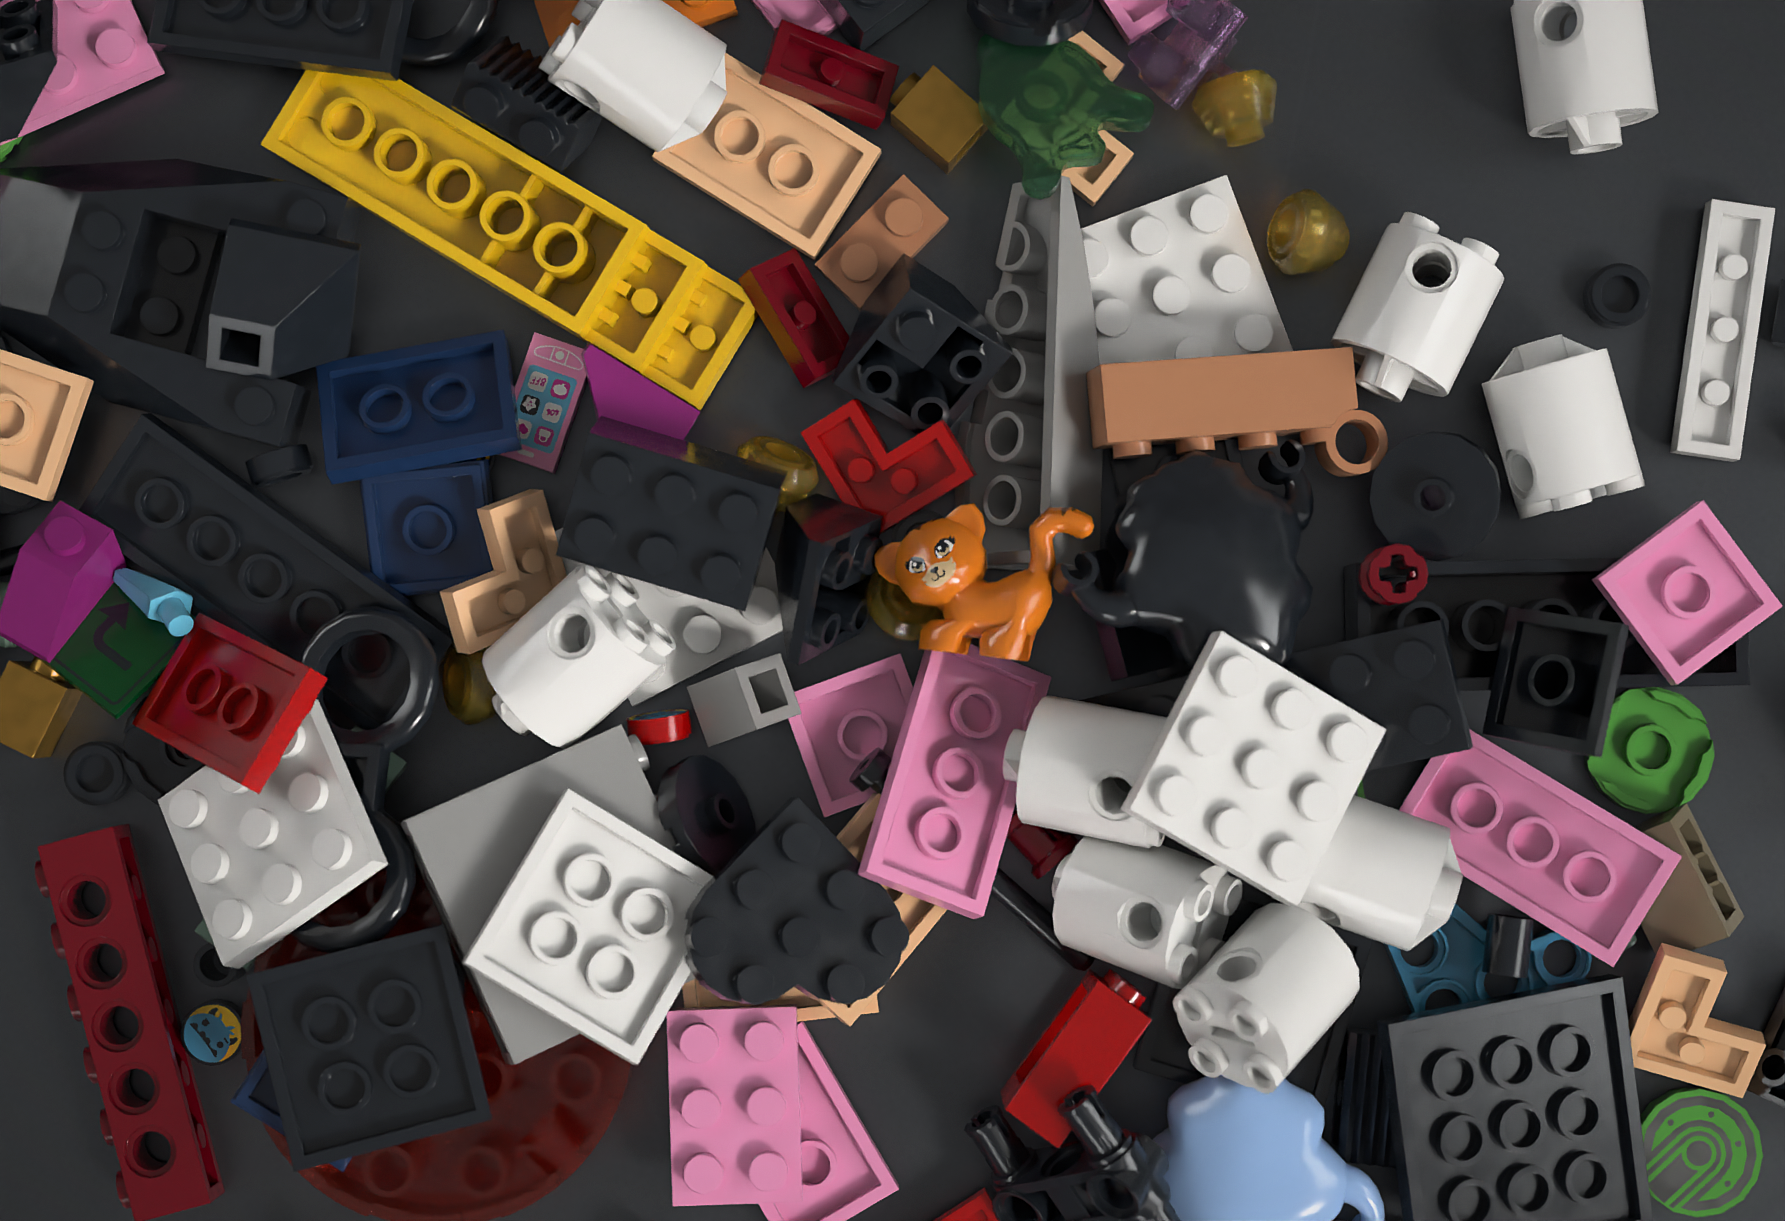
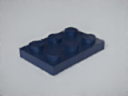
M504 329L344 358L316 366L325 472L332 485L522 450L509 342Z

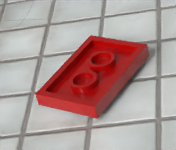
M198 613L193 621L192 630L182 639L132 724L253 792L260 794L268 778L278 767L284 751L303 719L313 708L315 699L328 678L312 668Z

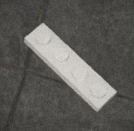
M1711 199L1705 203L1670 453L1730 462L1740 460L1775 208Z

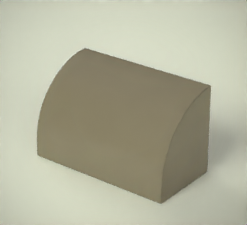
M1687 803L1634 826V828L1682 856L1641 922V926L1655 954H1657L1661 943L1692 951L1729 937L1742 921L1744 915Z

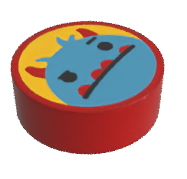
M688 709L653 711L626 718L628 736L635 734L642 745L677 741L689 737V734L692 733Z

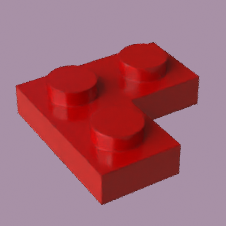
M859 399L851 400L800 432L841 501L883 516L880 534L977 475L944 420H940L894 450L889 451Z

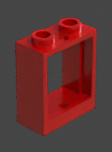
M1089 969L1000 1090L1005 1110L1059 1148L1072 1130L1065 1118L1058 1112L1059 1105L1065 1103L1063 1099L1070 1092L1084 1085L1094 1086L1098 1095L1152 1021L1141 1007L1146 1000V997L1140 993L1141 991L1112 969H1109L1103 978L1092 969Z

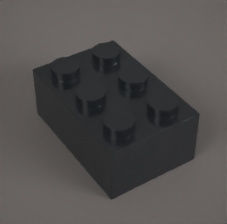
M601 416L588 433L556 556L745 611L754 590L788 471Z

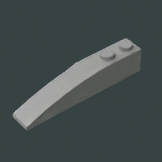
M1060 175L1013 183L995 263L1003 271L999 291L995 294L993 300H987L984 318L1011 346L1013 354L975 398L970 422L961 420L957 439L977 475L955 488V509L960 505L975 503L983 514L986 530L982 545L987 552V569L1025 570L1029 568V526L1050 507H1074L1090 515L1094 523L1092 534L1084 539H1078L1062 532H1058L1052 540L1056 558L1055 567L1059 563H1063L1068 570H1078L1075 567L1074 559L1079 552L1100 550L1103 449L1093 450L1086 380V373L1100 365L1095 311L1085 247L1070 178Z

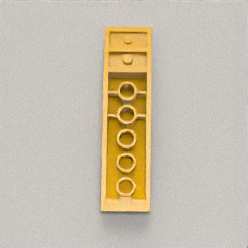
M306 70L260 144L344 197H348L352 202L582 341L592 344L701 411L759 315L741 285L708 267L703 260L650 230L645 223L400 79L391 81Z

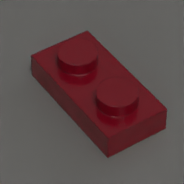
M781 19L775 29L759 84L877 130L885 118L899 65Z
M796 248L748 269L738 281L802 387L805 388L833 374L850 337Z

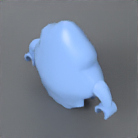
M1223 1075L1216 1078L1205 1076L1182 1085L1168 1099L1166 1114L1169 1127L1153 1140L1164 1150L1168 1158L1169 1169L1164 1178L1170 1186L1171 1198L1169 1202L1181 1221H1332L1340 1213L1344 1203L1354 1206L1359 1211V1214L1352 1221H1386L1383 1200L1371 1178L1360 1168L1345 1163L1338 1153L1321 1138L1325 1125L1322 1105L1311 1093L1291 1084L1286 1078L1273 1092L1262 1093L1252 1087H1245Z

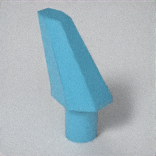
M122 568L114 571L113 581L146 614L147 618L163 622L173 636H184L192 630L194 622L190 616L193 600L191 595L132 569Z

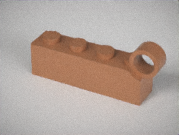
M1353 347L1100 364L1086 373L1093 450L1113 448V459L1151 456L1152 445L1175 444L1176 454L1185 455L1195 450L1204 453L1215 451L1214 441L1238 439L1239 450L1264 449L1278 446L1277 436L1300 434L1301 445H1314L1316 457L1326 471L1338 477L1349 478L1374 470L1387 453L1388 436L1381 421L1367 411L1355 410L1358 408ZM1343 424L1357 427L1365 437L1366 453L1359 464L1347 462L1337 451L1335 443L1336 434Z

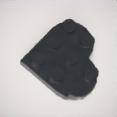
M797 796L789 798L699 891L685 915V920H688L684 935L688 955H685V960L699 984L723 1000L759 1005L766 1001L777 999L795 987L811 999L825 1000L837 1004H850L869 997L887 984L900 963L902 952L908 945L909 931L904 922L901 921L900 911L885 888L880 883L858 875L861 863Z

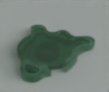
M987 33L978 42L976 58L981 68L978 86L979 113L983 123L993 136L1007 146L1017 157L1022 171V187L1025 193L1032 198L1045 199L1053 195L1057 190L1060 177L1065 169L1090 167L1101 163L1104 158L1106 144L1100 137L1099 131L1141 132L1151 123L1154 113L1153 101L1142 93L1126 90L1115 85L1105 76L1096 60L1074 42L1066 40L1046 46H1018L994 39Z

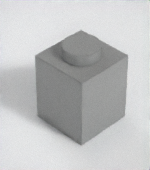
M780 653L733 668L687 687L708 747L802 714Z

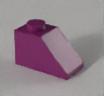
M587 343L581 355L597 421L601 416L681 440L685 439L700 411L592 344Z
M59 501L20 548L0 609V636L50 663L114 583V571L127 566L113 529Z

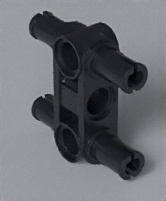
M1084 1085L1073 1090L1063 1099L1065 1103L1059 1105V1114L1065 1118L1079 1141L1061 1144L1059 1148L1055 1146L1039 1149L1025 1147L997 1105H991L978 1111L970 1119L972 1122L967 1123L964 1131L975 1142L992 1169V1186L997 1192L992 1201L995 1216L999 1221H1181L1169 1202L1171 1198L1170 1186L1164 1178L1169 1169V1164L1164 1150L1157 1142L1146 1135L1130 1132L1125 1128L1121 1129L1098 1097L1097 1091L1092 1085Z

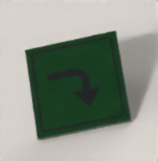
M113 582L52 661L48 663L42 659L40 660L117 720L161 676L184 636H173L163 622L147 618L146 614ZM190 613V616L194 621L196 617Z

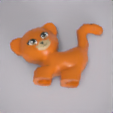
M975 503L960 505L946 518L933 519L910 531L901 542H891L877 550L874 555L875 566L882 577L892 584L899 585L912 604L936 608L943 613L944 619L930 620L921 629L919 649L967 655L972 638L979 639L980 656L1028 662L1036 632L1044 621L1052 603L1051 578L1056 565L1052 539L1058 532L1068 533L1078 539H1084L1092 534L1094 523L1090 515L1074 507H1050L1046 509L1029 526V568L994 582H988L984 579L987 572V552L982 545V540L986 528L983 514Z

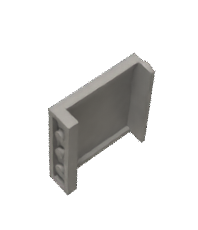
M622 724L401 823L403 831L414 850L417 868L442 923H446L449 939L506 1064L515 1065L580 1034L462 964L463 959L564 790L569 788L657 843L675 852L672 846L676 845L670 832L673 829L664 831L659 818L657 794L653 795L643 773L650 769L646 752L635 734L627 737ZM690 972L685 983L696 979L692 972Z

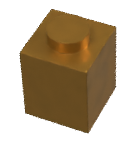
M934 65L922 78L915 72L909 75L890 99V102L896 106L891 112V126L946 174L955 167L990 125L991 115Z
M34 656L32 662L9 660L0 678V743L30 758L51 757L82 692L36 656Z

